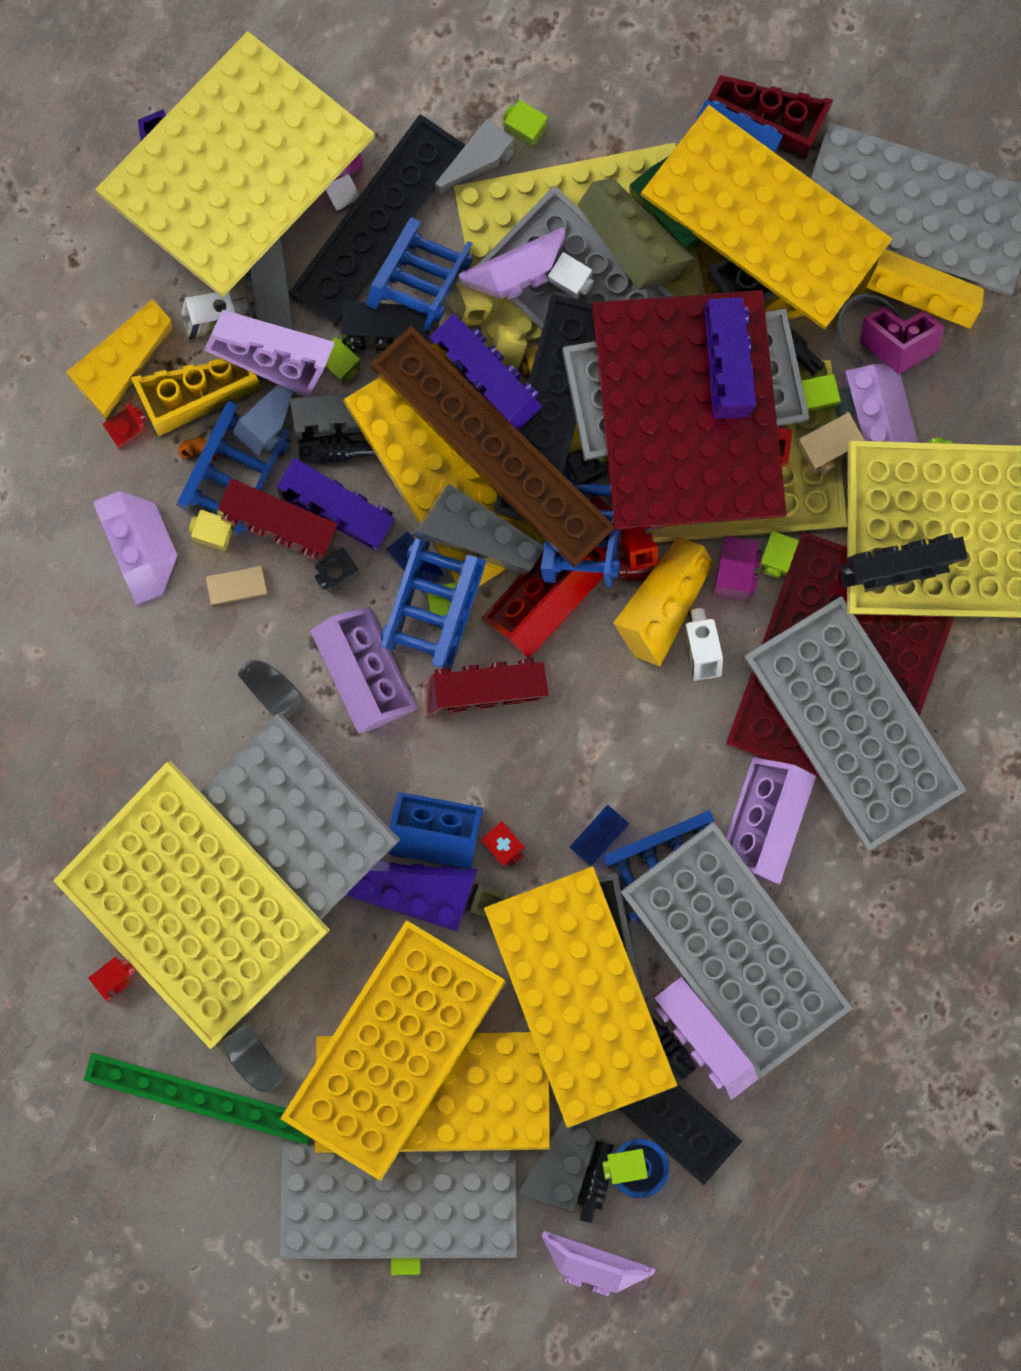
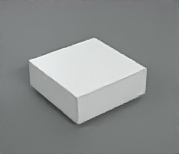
M349 174L333 181L325 189L337 213L352 206L360 196Z

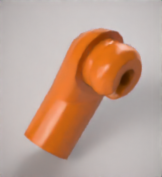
M196 437L184 441L178 448L179 456L182 459L200 456L207 440L202 437ZM214 453L211 460L216 461L219 455Z

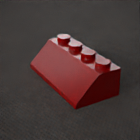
M542 551L531 571L521 574L482 616L481 620L513 649L526 658H530L564 619L576 609L584 597L596 587L597 583L604 577L603 573L562 570L561 573L557 572L556 583L544 582L541 572ZM586 556L583 559L593 561L589 556Z

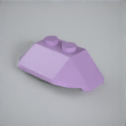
M561 227L460 273L459 278L462 285L499 299L507 297V299L514 298L523 292V288L530 285L533 287L543 285L549 280L548 275L558 261L566 240L565 230Z
M121 491L94 501L93 503L136 605L138 606L162 596L178 555L156 503Z
M546 1231L542 1233V1238L559 1273L566 1276L564 1282L581 1287L582 1282L594 1285L593 1292L609 1297L610 1291L618 1293L653 1275L655 1272V1268Z

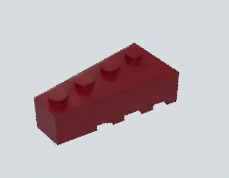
M723 75L719 76L708 98L711 102L719 101L732 112L749 115L754 122L762 126L765 124L773 126L783 135L779 147L804 159L807 158L829 114L834 99L823 98L822 100L810 97V94L781 91L782 88L771 86V88L756 85L755 82Z
M232 478L217 509V513L222 516L221 520L232 526L240 524L248 528L247 531L255 536L270 538L274 540L275 544L286 549L291 548L304 557L318 562L325 559L337 530V523Z
M534 658L518 660L517 665L507 666V662L502 661L489 664L490 668L479 669V665H468L462 667V671L452 672L451 668L434 670V674L420 684L425 718L435 717L437 712L448 709L449 715L461 713V711L471 709L470 706L475 705V708L478 710L498 706V702H503V706L541 701L549 696L544 661L534 662Z

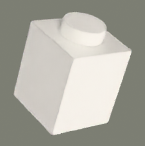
M564 252L548 275L549 283L577 300L581 294L586 295L594 283V280L591 279L593 277L592 269Z

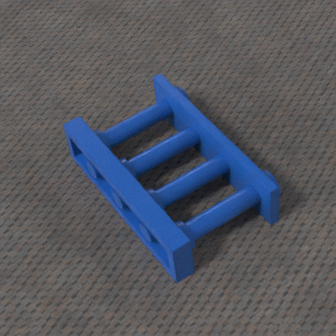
M410 217L371 284L366 306L377 309L381 300L387 301V299H390L428 315L424 330L430 331L434 322H440L445 311L443 305L450 295L455 282H457L459 274L463 270H469L474 258L470 254L473 243L467 241L461 253L422 238V234L418 233L421 221ZM411 248L414 250L417 248L455 264L452 270H449L413 255ZM408 264L446 281L440 287L402 271L403 268L401 266L406 267ZM400 282L436 298L433 304L393 289L391 283L396 284Z
M227 401L176 506L186 510L189 504L193 506L197 504L218 515L217 509L220 503L201 494L202 491L197 489L201 479L206 481L210 479L227 488L232 478L214 469V465L210 464L214 453L219 456L223 454L261 473L255 489L261 490L277 455L284 456L291 442L286 439L289 431L283 430L279 442L273 447L274 450L268 462L265 463L227 444V440L222 438L226 429H235L240 419V415L235 413L238 405ZM237 524L232 534L237 536L240 530L246 532L247 528Z
M564 468L563 475L583 495L611 497L610 485L576 483L575 480L571 479L569 469ZM599 510L613 523L612 511ZM613 530L597 546L607 548L605 562L582 560L575 568L545 540L541 563L544 582L556 583L557 572L561 573L562 570L603 573L606 587H612L613 579L619 576L620 560H617L621 530Z
M415 538L414 543L410 545L407 552L409 560L388 624L384 626L380 638L382 643L380 647L395 651L397 644H401L431 654L433 658L431 665L452 669L487 560L467 554L466 559L459 561L428 551L430 542ZM424 561L458 572L460 578L457 587L452 589L419 578ZM415 589L448 599L451 603L448 615L441 616L410 605ZM406 616L441 627L442 633L439 642L434 644L402 633Z
M710 810L603 855L604 863L607 869L614 867L615 871H619L624 885L627 887L635 881L629 867L631 864L630 859L640 855L641 859H645L649 869L659 863L655 855L658 853L657 847L667 844L668 848L671 847L673 851L676 850L684 842L683 836L692 832L696 835L710 823L714 822ZM635 912L628 915L630 922L637 919L638 924L642 923Z

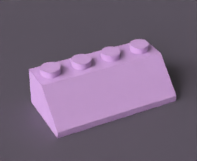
M872 364L845 371L843 382L853 420L865 441L919 443L901 374L896 373L886 364Z
M370 606L331 616L310 630L358 734L379 728L418 709L391 651L380 647L382 631Z
M753 757L726 839L757 880L780 885L816 776L796 765Z

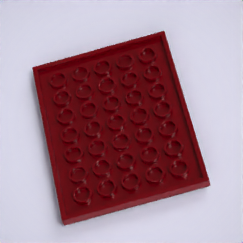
M763 290L593 302L591 307L614 531L786 517V502ZM743 298L744 306H747L749 311V322L746 324L747 335L749 334L751 338L750 358L753 365L756 406L748 417L713 419L704 306L708 299Z
M802 531L761 645L841 596L847 603V588L842 586L838 568L839 565L847 563L846 546ZM854 614L911 705L920 716L955 616ZM752 671L725 745L762 759L796 765L821 780Z

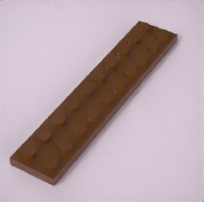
M412 326L370 363V368L573 568L614 530L613 523Z

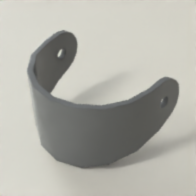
M868 293L854 296L844 304L839 313L835 330L838 348L849 360L859 366L863 364V361L851 350L842 335L840 326L844 315L854 307L868 304L876 305L880 308L885 306L898 318L902 317L901 313L890 302L880 296Z
M251 660L239 670L238 676L273 716L281 713L289 720L304 706L302 695L296 687L269 664L259 660Z
M245 1023L224 1040V1049L230 1062L241 1077L255 1089L262 1092L270 1091L287 1078L248 1023Z

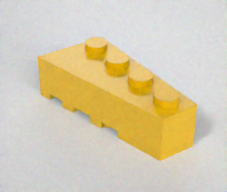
M152 299L66 372L70 381L106 421L113 414L112 411L123 400L128 389L133 384L131 377L141 375L151 357H154L174 329L173 323Z
M222 358L209 361L207 364L183 366V369L169 372L163 370L155 372L154 375L131 377L158 437L224 407L227 401L233 403L261 390L255 373Z
M677 537L658 562V565L655 566L613 622L635 658L659 667L661 666L714 564L703 545Z

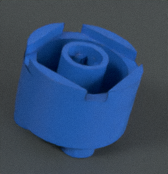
M633 1139L622 1144L615 1153L643 1149L648 1178L614 1185L626 1196L640 1199L647 1198L659 1192L667 1182L669 1162L664 1150L655 1142L646 1139Z

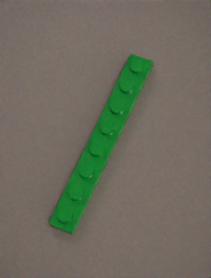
M91 1053L83 1081L308 1145L310 1137L280 1119L287 1108Z

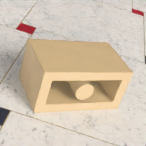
M848 412L799 438L797 446L812 473L815 474L821 471L822 474H825L837 466L835 462L846 458L848 461L849 441L865 440Z

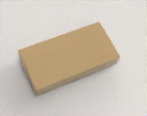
M262 565L206 577L211 606L268 595Z

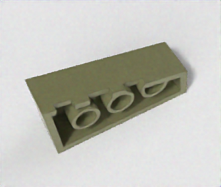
M614 178L592 182L578 203L580 209L638 290L679 281L695 259Z

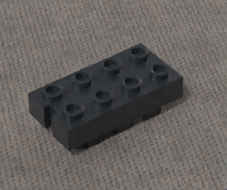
M953 533L929 539L928 544L923 539L901 545V550L898 549V545L874 551V556H871L870 551L846 557L847 563L838 566L842 586L847 588L863 584L865 592H869L889 585L897 586L909 583L912 580H924L936 577V575L949 573V565L967 560L966 558H968L963 536L954 538Z

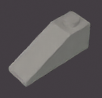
M486 119L435 183L436 192L441 195L453 189L456 185L464 184L496 169L501 162L506 163L515 151L513 149L514 138Z

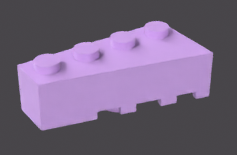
M222 310L204 351L305 397H309L325 368L335 342Z
M682 977L654 998L658 1006L655 1009L656 1013L664 1023L667 1021L671 1022L675 1028L672 1031L682 1045L688 1044L692 1050L690 1053L692 1058L700 1067L705 1066L710 1073L708 1075L709 1079L718 1090L722 1088L730 1100L734 1099L758 1080L753 1064Z

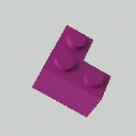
M884 306L864 318L860 343L896 373L900 374L940 350L944 325L926 311H922L903 322Z
M724 536L713 596L747 602L748 596L754 595L759 573H754V568H759L762 551L757 550V541Z

